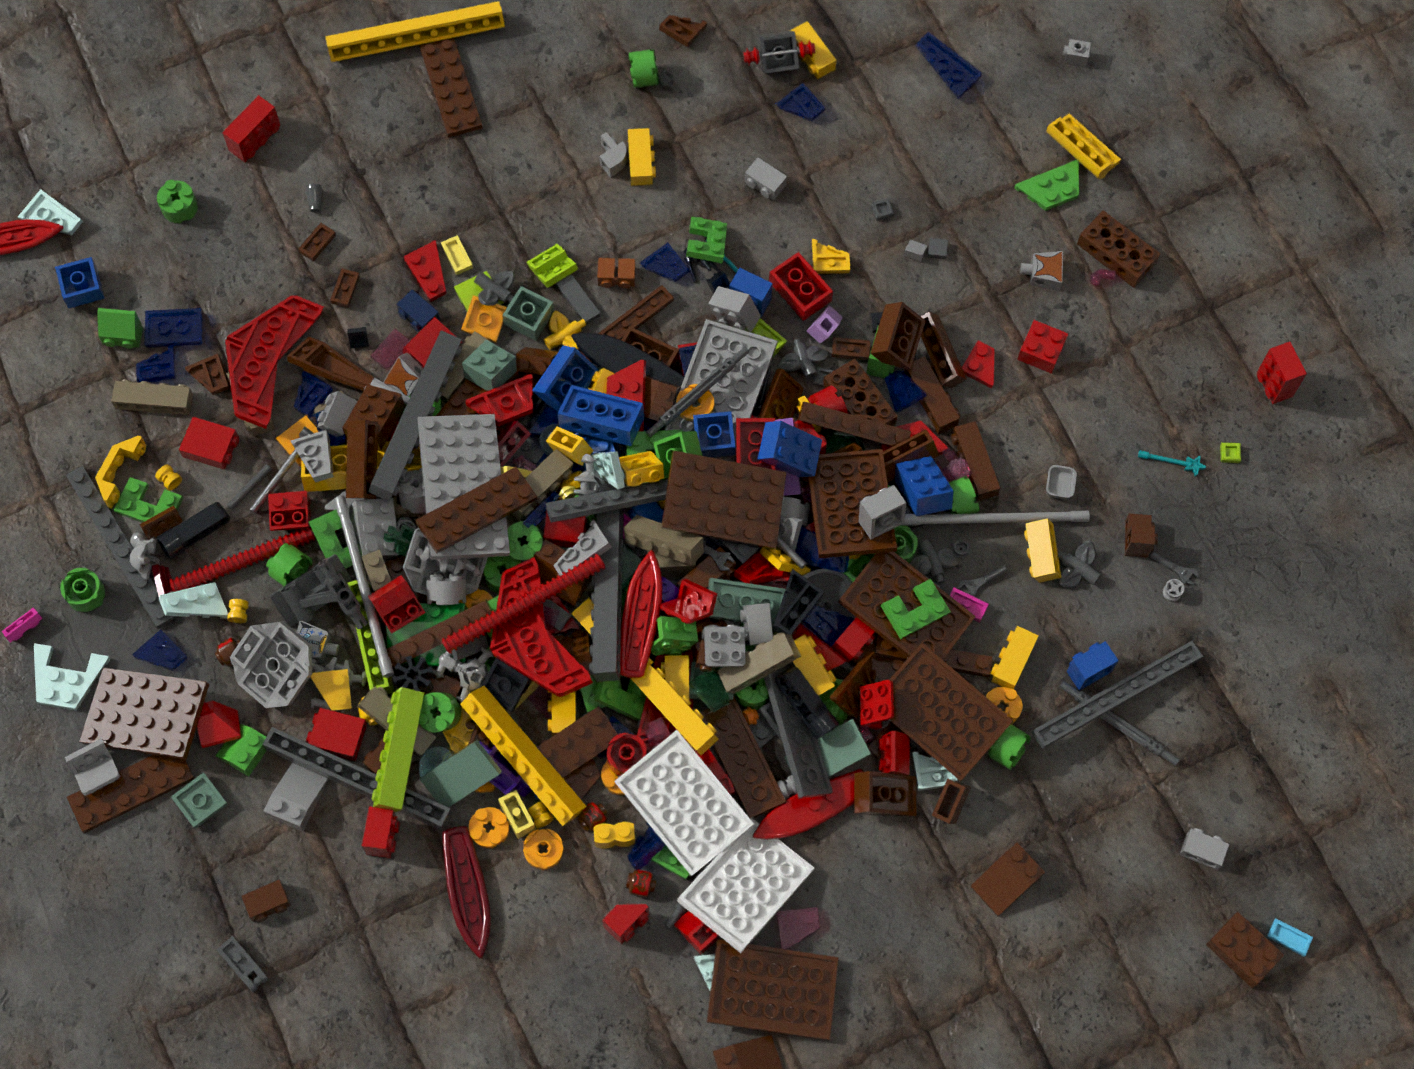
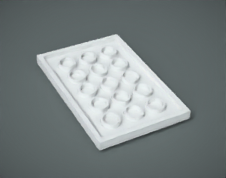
M678 730L673 732L614 781L691 876L754 825Z
M751 819L754 825L722 850L677 900V902L740 953L814 870L812 865L779 839L753 838V834L759 825L754 819Z

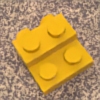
M652 451L619 457L621 469L625 474L624 483L627 486L635 487L645 482L654 483L665 478L663 463Z

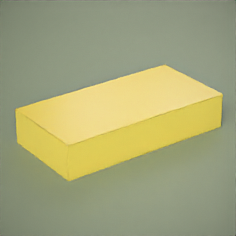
M458 235L441 242V246L456 275L473 268Z

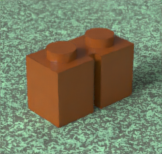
M598 258V286L605 288L615 285L621 288L635 287V259L619 258L618 276H615V258Z

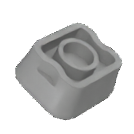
M1053 465L1049 468L1046 484V494L1049 498L1067 501L1073 496L1077 477L1074 468Z

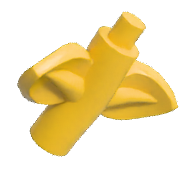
M555 310L549 321V329L553 334L543 339L546 346L551 350L563 344L564 346L575 347L579 350L571 335L582 332L581 328L586 326V322L582 319L578 322L575 320L570 323L565 315Z

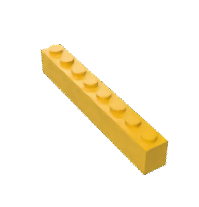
M485 686L474 690L463 700L460 705L562 826L575 819L587 807Z

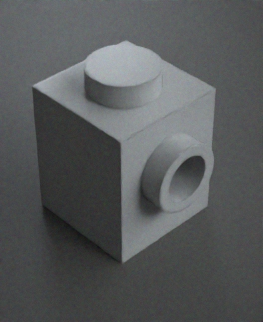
M1070 39L1068 46L1065 45L1063 50V56H1066L1065 64L1086 67L1091 42Z

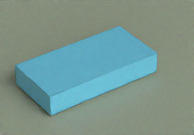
M1274 919L1266 937L1302 956L1306 955L1313 939L1312 936L1278 919Z

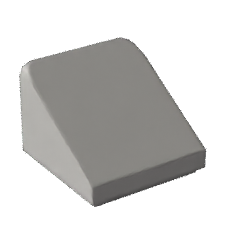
M910 240L905 249L904 256L921 262L927 245Z

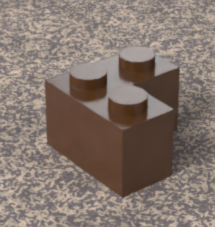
M1129 513L1125 520V556L1148 558L1150 552L1154 550V545H1157L1158 533H1155V523L1152 522V515Z

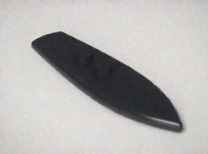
M577 333L571 335L581 352L601 369L605 368L616 373L640 360H646V376L680 386L681 388L684 380L683 375L627 342L597 333Z

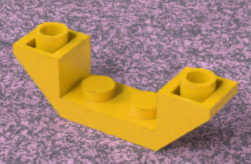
M136 436L113 445L95 477L103 500L110 509L120 498V491L111 482L115 478L118 467L123 464L124 456L138 461L140 456L146 451V443L141 436Z

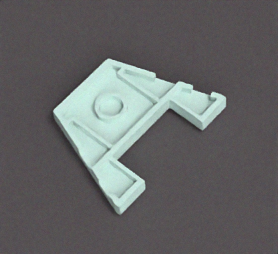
M34 643L36 702L41 705L77 711L91 690L90 687L99 678L104 666L109 663L110 657L91 653L86 672L49 666L53 647Z

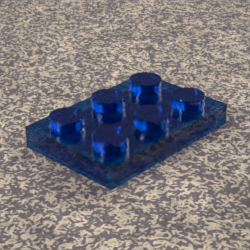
M202 309L145 311V347L202 345Z

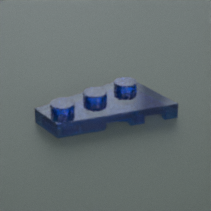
M802 525L795 552L807 565L842 573L847 572L849 556L819 558L815 532L808 530Z

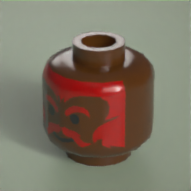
M228 638L217 645L215 655L223 666H233L230 656L241 640L236 641L234 638Z
M594 802L586 805L587 807L578 815L579 818L577 819L586 832L588 830L594 832L596 825L607 822L605 814L608 812L603 805H596Z
M635 869L633 873L629 872L626 888L629 889L631 895L647 898L650 892H655L657 881L653 880L651 872Z

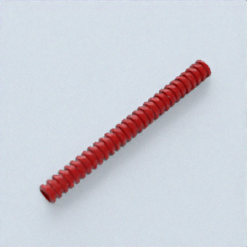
M311 526L305 529L301 528L300 531L297 529L295 533L290 532V535L284 534V537L279 536L277 540L274 538L272 542L267 541V544L261 543L262 546L256 545V548L253 549L251 547L249 551L246 549L244 553L239 552V555L233 554V557L230 558L228 556L226 560L223 558L221 562L216 561V564L210 563V566L205 565L203 569L200 567L198 571L193 570V573L187 572V575L182 574L180 578L177 576L175 580L170 579L169 583L173 592L196 587V585L201 586V583L206 584L207 581L210 580L211 582L214 578L219 579V576L224 577V574L229 575L230 572L233 571L234 573L237 569L242 570V567L247 568L249 564L252 566L253 563L257 564L260 560L264 561L265 558L270 559V556L274 557L284 543L298 548L300 544L303 546L305 542L308 544L310 540L315 541L316 537Z
M595 554L594 558L590 557V560H584L583 564L579 563V566H573L572 570L568 569V572H562L563 575H557L555 579L551 578L552 581H546L545 585L542 583L540 584L541 587H535L534 591L531 589L530 593H524L523 597L520 595L519 599H513L512 603L509 601L508 605H502L503 608L500 609L498 607L497 611H491L492 614L489 615L487 613L486 617H480L481 620H475L473 624L469 623L470 626H464L462 630L458 629L459 632H453L451 636L447 635L448 638H442L445 649L449 654H452L453 650L457 651L458 647L462 648L464 644L468 645L469 641L473 642L475 638L479 639L480 635L484 636L486 632L490 633L491 629L495 630L497 626L501 627L502 623L506 624L508 620L512 621V618H517L518 614L523 615V612H528L529 608L534 609L535 605L539 606L540 602L544 603L546 599L550 600L551 596L555 597L557 593L561 594L562 590L566 591L568 587L572 588L573 584L577 585L579 581L583 582L584 578L588 579L590 575L594 576V573H599L600 569L605 570L603 560L600 555Z

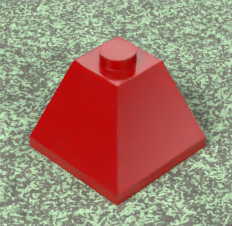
M215 701L204 702L197 724L202 748L241 738L238 710Z

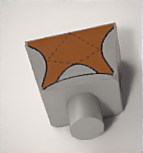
M1063 251L1033 254L1031 264L1021 263L1020 274L1031 275L1030 283L1033 286L1060 291L1063 276Z
M405 353L397 358L383 383L406 396H411L423 368L409 353Z

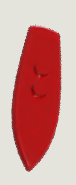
M35 219L0 223V255L33 248L54 237L64 227L54 222Z
M653 550L648 552L637 567L630 581L623 609L620 675L628 678L644 676L657 630V619L660 616L662 577L659 563Z
M858 769L830 779L833 791L831 794L799 798L798 794L786 799L785 803L775 807L766 815L755 830L753 838L779 839L793 836L814 828L854 804V773L864 771Z

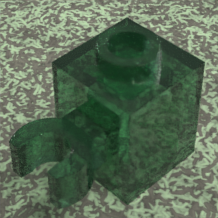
M404 524L398 532L395 527L389 526L388 532L392 535L385 533L383 539L386 542H395L393 552L406 557L415 529Z

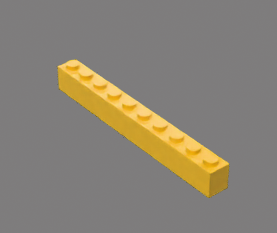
M498 1L325 37L331 62L502 28L505 27Z
M590 598L585 600L571 613L589 633L594 625V621L591 619V610L594 609V604ZM649 658L644 676L631 678V680L693 748L702 755L719 740L715 735L716 729L710 723L706 725L702 721L704 716L697 709L693 711L689 707L692 703L684 695L680 697L676 693L679 689L671 681L667 683L663 679L666 675L659 668L655 670L651 666L654 662Z

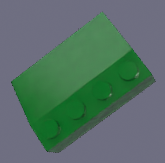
M465 603L452 605L420 604L425 611L423 615L392 634L386 626L387 648L468 609ZM441 644L414 657V666L419 662V658L423 657L428 666L438 667L439 657L446 652L444 645ZM466 657L459 659L460 662L466 663ZM407 661L400 664L402 667H409Z

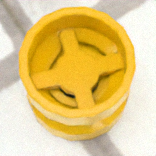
M169 464L162 466L155 475V478L159 482H163L164 487L169 491L177 488L182 482V477L175 473Z
M231 599L229 601V608L231 610L228 613L227 620L232 623H246V610L249 607V602L243 599Z
M542 801L534 804L527 810L530 817L534 819L537 829L545 827L554 820L552 814L547 812V807Z

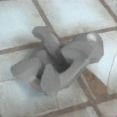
M137 532L130 539V543L134 548L130 554V563L144 580H148L151 565H160L159 558L150 554L155 552L156 540L153 538L148 540L143 532Z

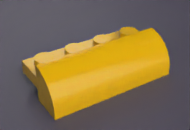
M1070 113L1063 118L1059 117L1047 127L1046 132L1098 179L1104 178L1107 172L1121 161L1116 154Z

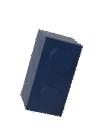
M411 290L397 303L398 315L403 320L407 319L417 332L421 331L434 317L440 321L439 312L414 290Z

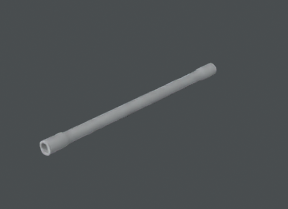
M339 496L334 499L341 520L378 654L383 678L391 677L394 675L393 667L387 653L375 607L368 598L371 592L350 520L345 496Z
M1089 511L928 514L917 517L915 514H905V522L902 526L1035 522L1047 518L1051 522H1089L1090 514Z

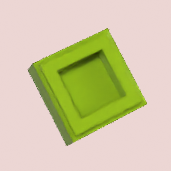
M1240 443L1220 444L1221 462H1241Z

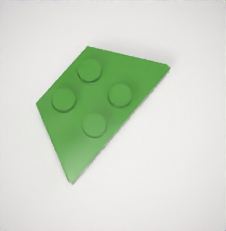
M1078 160L1072 161L1015 184V190L1018 192L1022 191L1028 196L1029 200L1037 203L1045 211L1077 199L1079 196Z

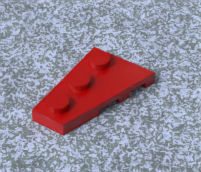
M436 240L404 256V261L430 302L446 295Z

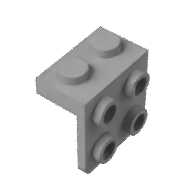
M708 625L704 627L702 640H704L705 665L707 667H742L745 665L744 627H738V625H728L726 627Z
M102 739L65 757L67 764L76 777L81 792L85 796L120 778L112 755Z

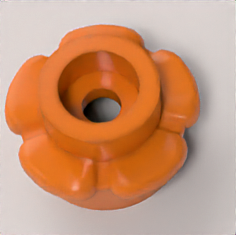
M747 707L746 710L742 711L748 726L757 724L759 715L756 709Z

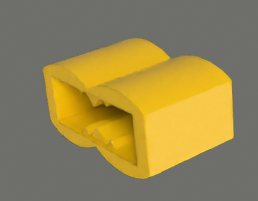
M620 822L615 825L606 823L596 825L594 827L595 847L606 849L615 845L619 847L634 845V824Z

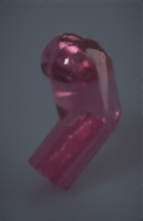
M1099 269L1091 274L1090 283L1092 285H1099L1100 279L1114 280L1116 271Z

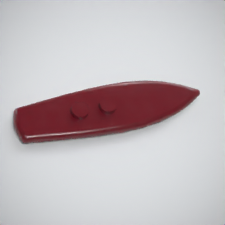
M456 826L442 832L449 901L454 920L462 938L476 956L482 959L490 934L491 917L488 893L469 829L466 826Z

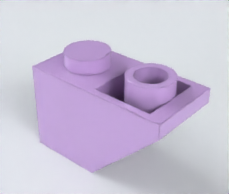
M828 305L807 332L819 343H822L838 327L843 317Z

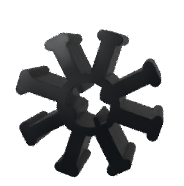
M412 656L405 657L409 666L407 669L402 667L400 663L396 664L395 670L401 676H393V680L398 689L403 686V688L411 690L414 688L415 691L421 692L420 687L422 686L428 689L429 692L433 690L434 687L431 681L427 679H435V674L432 667L428 666L423 657L419 658L420 660L416 666H414L415 662Z

